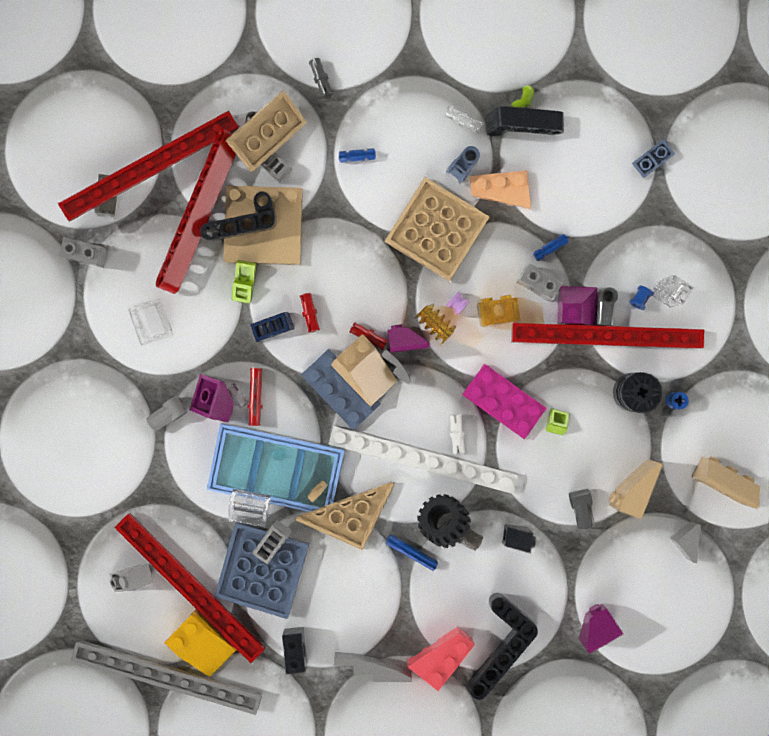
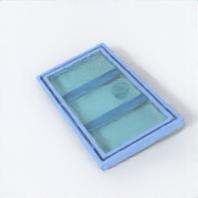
M220 423L207 490L310 512L334 502L345 449ZM321 481H325L328 486L312 502L308 498L309 493Z

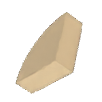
M321 481L309 493L308 498L314 502L328 484L325 481Z

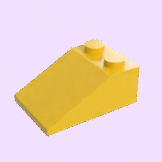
M196 609L164 642L178 657L208 677H211L237 650Z

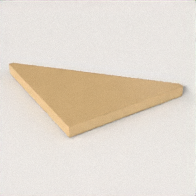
M388 482L297 516L296 521L363 550L394 483Z

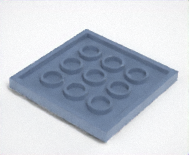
M236 522L214 597L288 619L310 543L288 537L267 565L252 553L268 531ZM270 535V537H271L272 539H274V540L277 541L278 543L280 542V541H278L277 539H275L273 536ZM265 541V543H266L268 546H270L271 548L275 549L273 546H271L269 543H267V542ZM262 547L260 548V550L270 556L269 552Z

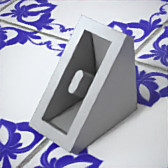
M691 521L670 537V539L687 560L697 563L701 524Z

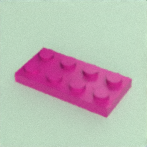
M483 364L462 394L523 439L527 437L547 409L486 364Z

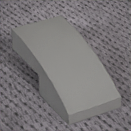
M385 349L381 357L396 366L393 371L395 376L409 384L410 378L404 367Z

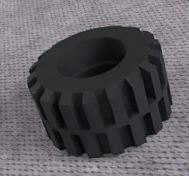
M438 494L436 498L430 497L428 503L426 501L423 503V509L420 508L419 512L421 515L417 516V520L420 522L417 525L421 530V534L438 547L448 548L449 545L454 547L456 542L460 544L463 541L462 537H467L466 531L470 530L471 527L468 524L471 522L468 510L456 498L450 497L448 494L443 496ZM446 513H451L449 524L442 529H437L440 517Z

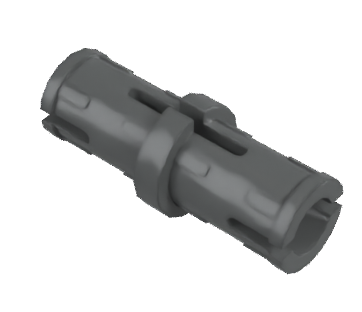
M314 58L317 66H315L313 59L309 61L315 76L314 82L318 84L322 99H327L325 90H327L329 97L334 94L328 82L329 77L324 72L321 59Z

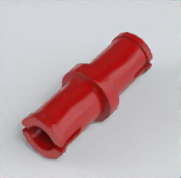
M311 293L300 295L304 311L302 315L306 319L308 333L320 331L316 317L317 309L314 308Z
M356 322L353 323V327L349 331V333L357 337L363 334L374 346L382 351L388 342V339L374 333V330H368Z

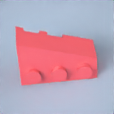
M456 627L439 638L431 646L422 649L420 653L407 659L408 668L439 691L475 646L473 639L459 627Z

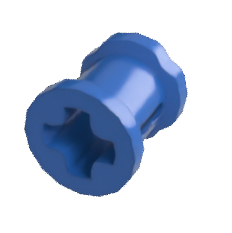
M639 285L636 295L633 299H630L629 303L637 309L645 310V304L653 296L654 292L645 286Z
M671 392L665 399L666 404L672 409H684L689 403L688 396L682 392Z

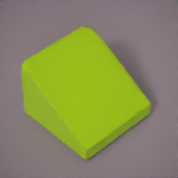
M551 408L546 431L564 435L568 429L569 413Z

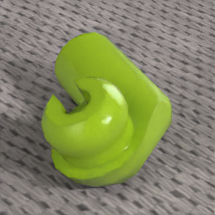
M530 85L524 86L521 99L512 102L511 106L528 107L535 95L534 88Z

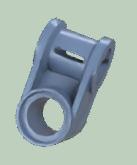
M474 146L466 147L458 158L451 163L446 173L452 174L458 179V183L461 184L477 164L480 157L479 150ZM473 153L476 159L469 161L465 155Z

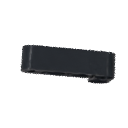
M508 106L497 107L486 115L487 135L499 136L507 131L547 135L564 133V113L554 110Z
M258 192L254 196L256 213L205 223L200 229L202 237L209 241H218L275 228L277 217L272 197L266 192ZM263 196L268 197V204L266 206L259 205V199ZM267 215H270L272 217V223L268 226H265L263 224V218ZM251 219L253 227L246 230L244 223L246 220ZM229 223L234 225L232 233H227L225 230L226 225ZM210 228L213 229V230H219V229H220V231H221V233H220V232H213V233H212V237H211V235H208V234H207V232L210 231Z

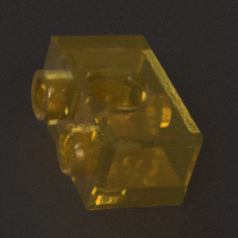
M512 295L500 296V300L493 301V298L481 299V303L477 304L480 327L521 320L517 297L512 298ZM499 305L502 307V315L494 313V306Z

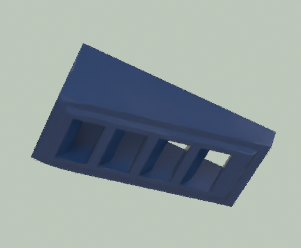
M283 312L250 324L256 342L294 330L289 312ZM274 320H276L278 331L276 330ZM266 323L269 324L271 333H269ZM259 325L262 326L264 336L261 335Z

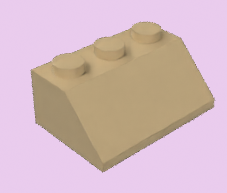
M715 457L701 458L692 475L693 478L742 505L758 510L760 505V486L754 483L755 479L745 474L742 477L737 474V469L729 465L727 467L720 465L721 461Z

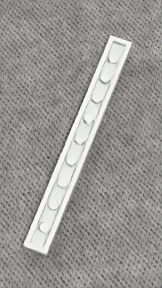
M333 426L329 445L512 494H514L518 478L517 474Z

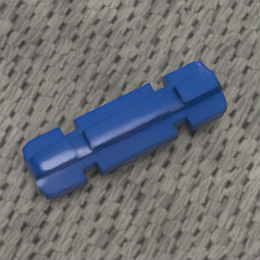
M374 148L367 149V151L360 149L349 150V152L340 151L338 153L341 163L347 162V160L354 162L376 159Z
M562 234L557 240L554 239L541 247V249L536 250L533 255L537 261H540L545 255L548 256L558 250L560 246L566 245L569 240L565 234Z

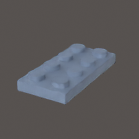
M328 349L301 375L345 423L354 430L381 404L376 401L370 407L331 366L337 357Z

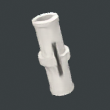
M462 414L450 415V437H452L453 454H458V452L459 454L465 453L463 440L465 431L462 428Z

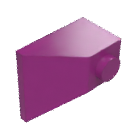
M561 286L558 291L557 324L596 325L597 287Z
M402 324L393 325L388 330L391 353L430 347L428 341L409 328H403Z
M200 374L189 410L209 419L229 423L234 403L225 383Z
M596 604L585 613L579 641L587 652L591 654L623 635V632L603 604Z

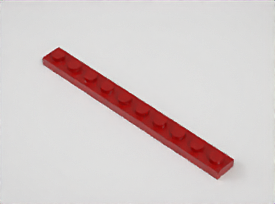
M228 110L57 204L70 222L213 144L217 133L221 129L233 133L239 129V126Z
M512 323L511 342L703 349L704 329Z
M128 513L114 527L250 663L265 650V646L131 513Z

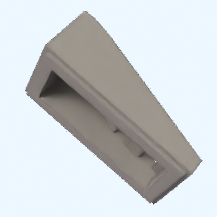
M274 152L272 154L273 158L267 164L263 162L261 166L280 183L292 171V167ZM277 160L278 163L271 169L270 166ZM282 165L283 168L276 174L275 171Z
M276 520L252 554L268 565L292 531ZM270 535L273 536L275 539H277V540L280 541V542L278 543L277 541H275L274 539H272V538L270 537ZM265 541H266L267 543H269L271 546H273L275 549H273V548H271L270 546H268V545L265 543ZM262 547L269 552L270 556L260 550V548Z

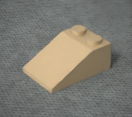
M363 334L331 364L370 407L397 382L377 349Z
M647 459L619 484L615 491H612L609 497V506L642 519L663 464Z

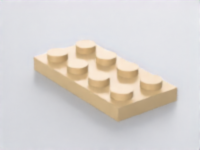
M281 91L231 135L226 142L249 171L253 172L303 127L307 121L286 92Z

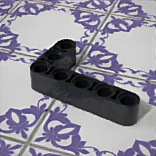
M494 593L490 596L489 605L492 611L507 623L512 630L470 679L469 689L472 697L476 700L484 699L538 634L537 626L533 620L500 593ZM502 600V606L494 607L495 601ZM511 613L518 614L516 619H508ZM527 625H531V626H532L531 631H529V632H524V631H523V629H524L525 626H527ZM514 640H519L520 643L518 646H511V643ZM501 655H507L505 661L498 660ZM489 670L495 671L492 676H487L486 673ZM476 685L483 686L479 691L474 690Z

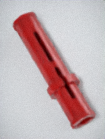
M250 368L249 404H247V408H249L248 426H261L260 417L261 409H263V405H261L262 368ZM255 379H257L256 395H255ZM254 399H256V415H255V416H254Z

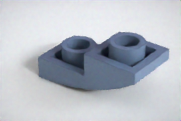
M663 139L632 164L640 175L645 178L675 155V153Z

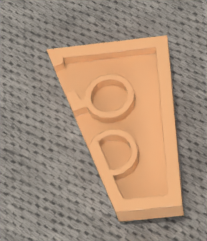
M527 170L470 176L471 197L531 209Z

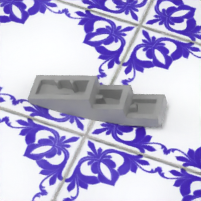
M335 652L334 666H354V674H373V682H412L411 671L394 663L366 655Z

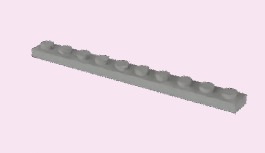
M82 640L76 642L71 661L254 715L257 714L262 693Z

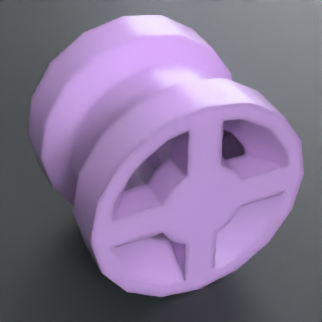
M458 291L446 306L452 308L454 314L458 315L470 301L464 299Z

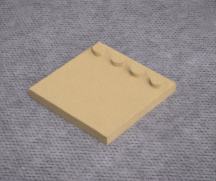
M425 177L385 239V242L450 282L489 219V216Z
M226 186L225 219L256 213L254 196L258 192H266L273 199L277 225L271 230L224 239L223 262L236 263L237 260L258 264L300 265L303 189L293 187ZM263 196L259 199L260 206L268 204V197ZM267 215L263 218V224L265 226H268L272 223V217L270 215ZM251 219L246 220L244 223L246 230L253 227ZM232 223L226 225V232L232 233L234 231Z

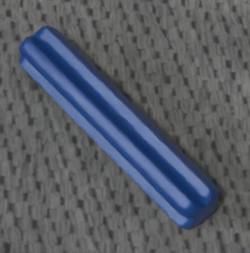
M393 535L388 536L386 540L387 545L432 571L436 569L438 561Z

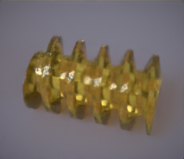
M434 303L426 305L414 319L421 317L419 324L421 325L426 322L424 329L432 328L430 335L437 333L435 340L443 339L442 345L454 333L457 326L449 327L451 320L444 322L443 320L446 315L438 316L440 309L433 311Z

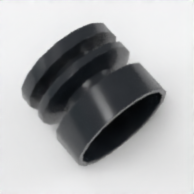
M646 372L626 373L615 382L613 397L617 405L623 410L636 413L650 412L661 401L662 386L652 374ZM640 389H642L643 393H641L640 396L637 395V392H639Z

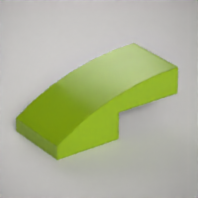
M237 260L231 300L251 303L257 263Z

